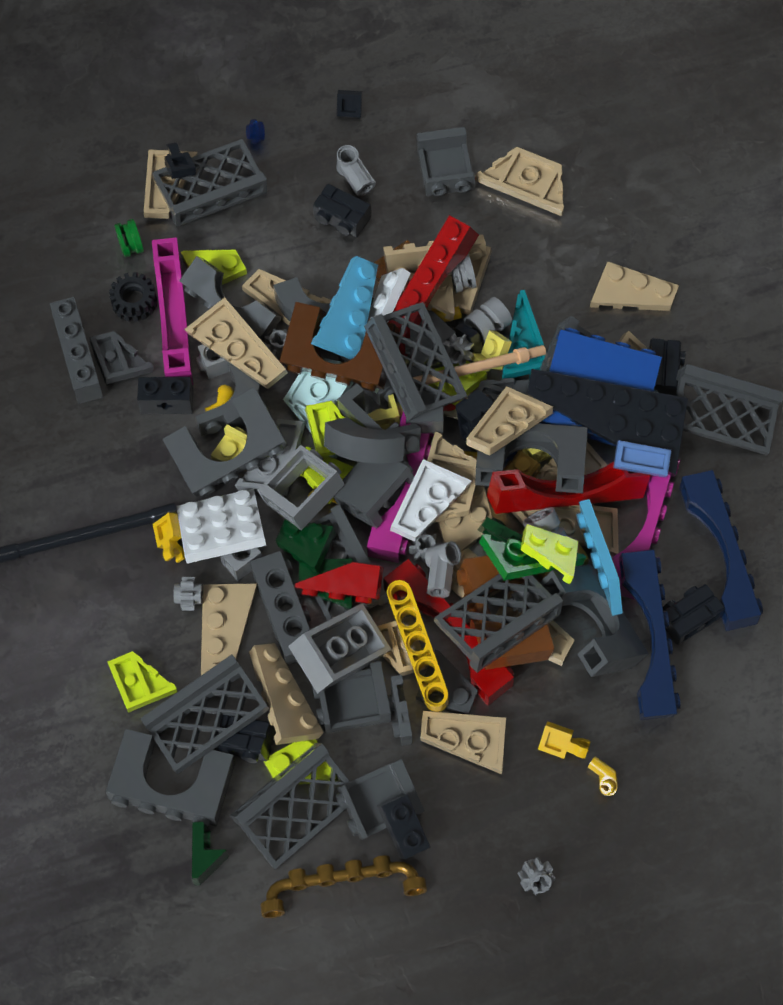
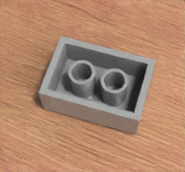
M363 603L303 633L288 646L317 694L369 666L370 663L376 662L391 650Z

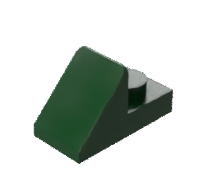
M192 822V880L194 885H201L229 857L226 849L206 850V848H211V831H206L204 822Z

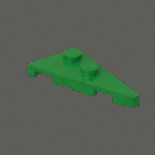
M489 534L481 536L479 543L504 581L556 570L554 567H551L549 570L546 569L538 560L521 551L522 542L508 538L507 543L491 540V535ZM577 553L575 566L583 565L586 559L584 554Z

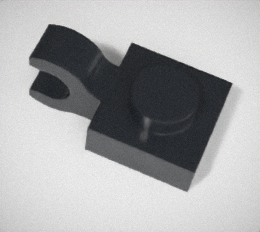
M176 142L167 144L169 154L164 156L165 166L171 178L176 179L196 175V166L189 152L181 153Z
M462 318L456 319L457 326L451 327L456 332V336L462 337L465 334L469 343H474L470 352L480 354L483 348L481 345L482 337L479 331L474 327L471 328L466 325Z

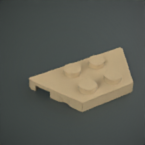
M516 147L509 151L505 157L494 161L492 167L483 173L479 171L475 176V181L557 215H563L562 165Z
M435 432L427 461L465 477L472 482L433 523L469 515L477 486L475 485L477 460L472 456L466 455L457 445H451L443 439L442 434Z
M476 486L469 515L438 522L443 543L453 541L462 552L464 549L473 546L483 534L477 529L486 517L492 519L484 486Z

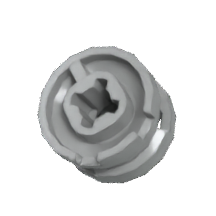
M468 254L450 273L456 293L462 292L463 288L472 287L474 289L477 287L473 266Z

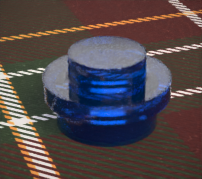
M251 119L250 124L246 126L247 139H251L253 144H258L259 141H264L265 138L264 124L256 119Z

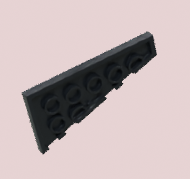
M531 369L526 395L553 406L554 412L556 411L566 416L577 425L580 424L588 427L587 429L591 430L592 433L616 446L620 440L671 450L668 474L672 477L676 476L688 398Z

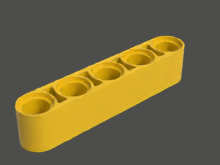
M396 580L387 589L389 604L424 702L431 711L441 712L449 704V695L411 587L405 581ZM403 590L407 593L406 598L400 601L395 600L393 594L396 591ZM407 615H412L416 618V622L411 626L402 624V619ZM420 640L426 645L421 651H413L410 648L411 644ZM424 666H431L435 669L430 677L420 675V670ZM439 691L443 693L444 698L439 703H433L429 700L431 693Z

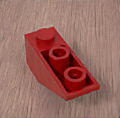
M352 562L295 583V588L302 589V595L318 597V592L329 593L328 598L345 600V595L356 597L355 602L371 604L372 599L379 600L384 567Z

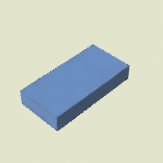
M619 440L617 442L613 468L666 478L668 476L671 450Z

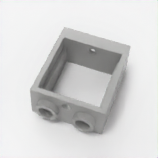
M300 445L257 491L265 504L302 530L345 484L340 477L341 471L332 462L325 463L317 451L314 449L309 451ZM309 466L323 476L325 480L299 507H296L284 498L282 494Z

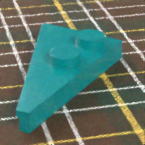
M520 290L517 295L509 336L512 344L508 353H512L514 349L522 347L528 349L544 345L525 290ZM545 355L531 358L528 362L522 364L511 363L504 365L502 379L529 375L531 369L540 370Z

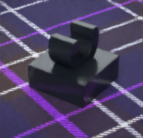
M338 90L337 116L361 118L362 91Z

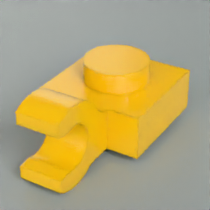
M169 512L153 523L157 548L163 549L165 561L175 557L176 563H179L185 559L184 550L177 542L181 539L179 520L176 513Z
M547 721L538 750L563 759L567 752L580 758H586L591 741L584 738H572L574 730Z

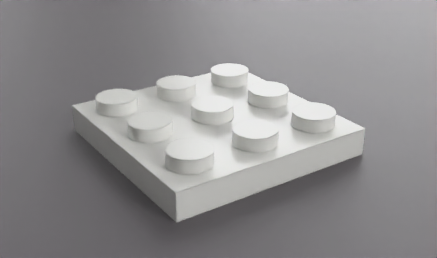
M254 488L176 506L186 563L266 546Z

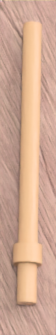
M544 345L528 349L522 347L514 349L512 353L454 368L458 377L511 363L522 364L528 362L531 358L545 355L546 348ZM428 374L425 384L440 382V379ZM423 375L412 378L421 382Z

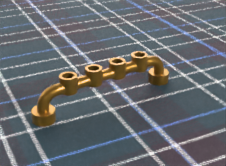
M387 855L377 856L373 859L374 865L363 867L361 860H350L345 863L344 870L334 871L332 864L320 865L316 868L317 874L306 875L305 869L298 868L288 872L289 878L276 881L270 886L266 894V901L260 904L261 913L264 918H277L284 915L283 900L277 899V896L285 890L301 891L310 886L319 885L327 887L334 885L336 882H358L368 877L385 878L394 873H403L408 878L403 881L404 894L406 896H418L427 892L425 878L418 876L416 869L412 865L399 861L390 862V857Z

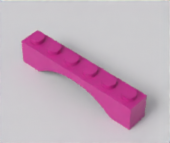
M177 237L152 240L161 318L165 377H191L193 385L189 336L185 331V328L188 326L184 287L180 282L182 267Z
M404 411L401 417L400 427L410 425L406 424V416L404 414ZM421 433L420 451L406 454L408 464L413 469L412 474L414 477L422 460H428L431 448L430 442L431 438L434 437V433ZM405 483L402 493L395 504L381 516L383 522L377 529L372 527L367 544L368 557L399 563L401 554L406 555L409 539H405V537L390 531V528L411 484Z
M678 459L677 471H678L679 464H680V461H681L680 459ZM669 474L666 478L650 476L645 491L648 511L645 524L636 539L623 551L613 556L612 561L619 577L621 596L635 599L622 585L618 558L622 553L650 550L651 543L657 544L661 529L656 528L658 520H664L667 505H663L665 497L670 498L674 482L669 481L671 477Z

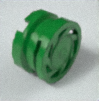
M134 219L127 220V223L123 225L121 223L114 224L124 258L131 257V254L135 252L137 254L144 253ZM122 234H124L127 246L125 245Z

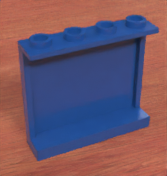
M572 328L560 329L556 337L557 342L549 372L654 391L662 357L656 356V352L649 349L634 350L630 348L629 344L623 342H616L615 344L605 342V338L597 335L583 336L580 335V331ZM553 411V414L539 422V424L584 427L580 424H575L569 418L556 411ZM587 429V439L616 446Z

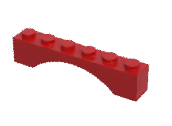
M449 215L397 302L393 312L421 302L424 303L427 309L443 281L467 257L479 234L467 224ZM417 311L410 314L408 321L420 325L422 318ZM393 320L388 321V323H393L401 329L402 324ZM405 328L403 337L410 338V328ZM400 342L399 350L402 355L407 357L408 354H405V344Z
M613 461L595 472L584 475L583 493L557 492V480L537 479L524 474L518 469L492 472L487 497L495 514L538 510L548 507L579 505L580 501L590 499L591 504L641 499L644 497L651 475L613 468Z
M409 559L383 578V587L386 591L388 586L396 580L407 582L411 587L419 612L433 619L454 605L453 603L448 604L444 598L432 597L427 594L428 580L425 578L424 570L418 564L413 565ZM403 590L396 591L393 594V598L398 601L405 599L407 593ZM449 617L445 620L452 627L462 628V618ZM470 622L465 624V628L471 629ZM464 635V641L471 648L478 645L476 636ZM466 656L470 672V683L478 690L477 694L487 706L513 687L514 672L510 666L488 670L483 668L476 673L470 666V659Z

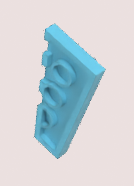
M358 256L350 260L339 283V290L329 304V311L323 317L319 325V332L311 342L312 345L350 360L358 354L365 337L366 330L364 326L368 322L378 269L377 264Z
M590 499L580 501V513L576 514L577 522L580 529H585V533H583L587 549L591 548V560L594 569L598 570L600 586L604 589L612 616L622 614L620 582Z

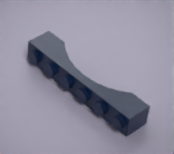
M713 470L683 476L679 488L687 512L698 518L710 530L723 553L726 566V584L720 602L725 609L721 617L725 630L730 631L757 625L761 614H763V606L761 600L755 597L753 591L755 589L752 574L747 573L745 567L747 564L746 555L743 549H739L737 543L739 540L738 531L735 525H731L729 519L731 516L730 507L727 502L723 501L721 495L723 493L722 483L719 478L716 479Z
M654 550L622 553L618 558L622 585L633 595L642 608L651 634L652 652L650 665L644 682L637 692L640 720L674 717L677 714V709H680V697L678 693H674L673 682H676L677 676L675 666L670 665L669 655L673 654L671 638L666 637L665 630L666 627H669V618L667 611H663L662 600H665V589L663 584H659L658 574L661 573V561L659 557H655Z

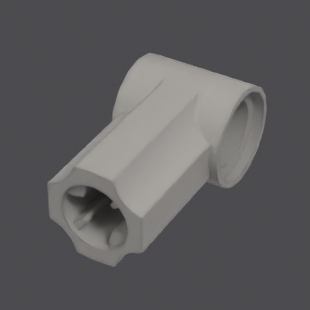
M351 145L340 147L337 151V172L346 178L357 196H364L370 193L376 183L359 159L358 150Z
M450 541L427 548L425 552V561L430 568L427 594L432 597L445 598L450 596L453 566L459 564L461 560V551L455 542Z

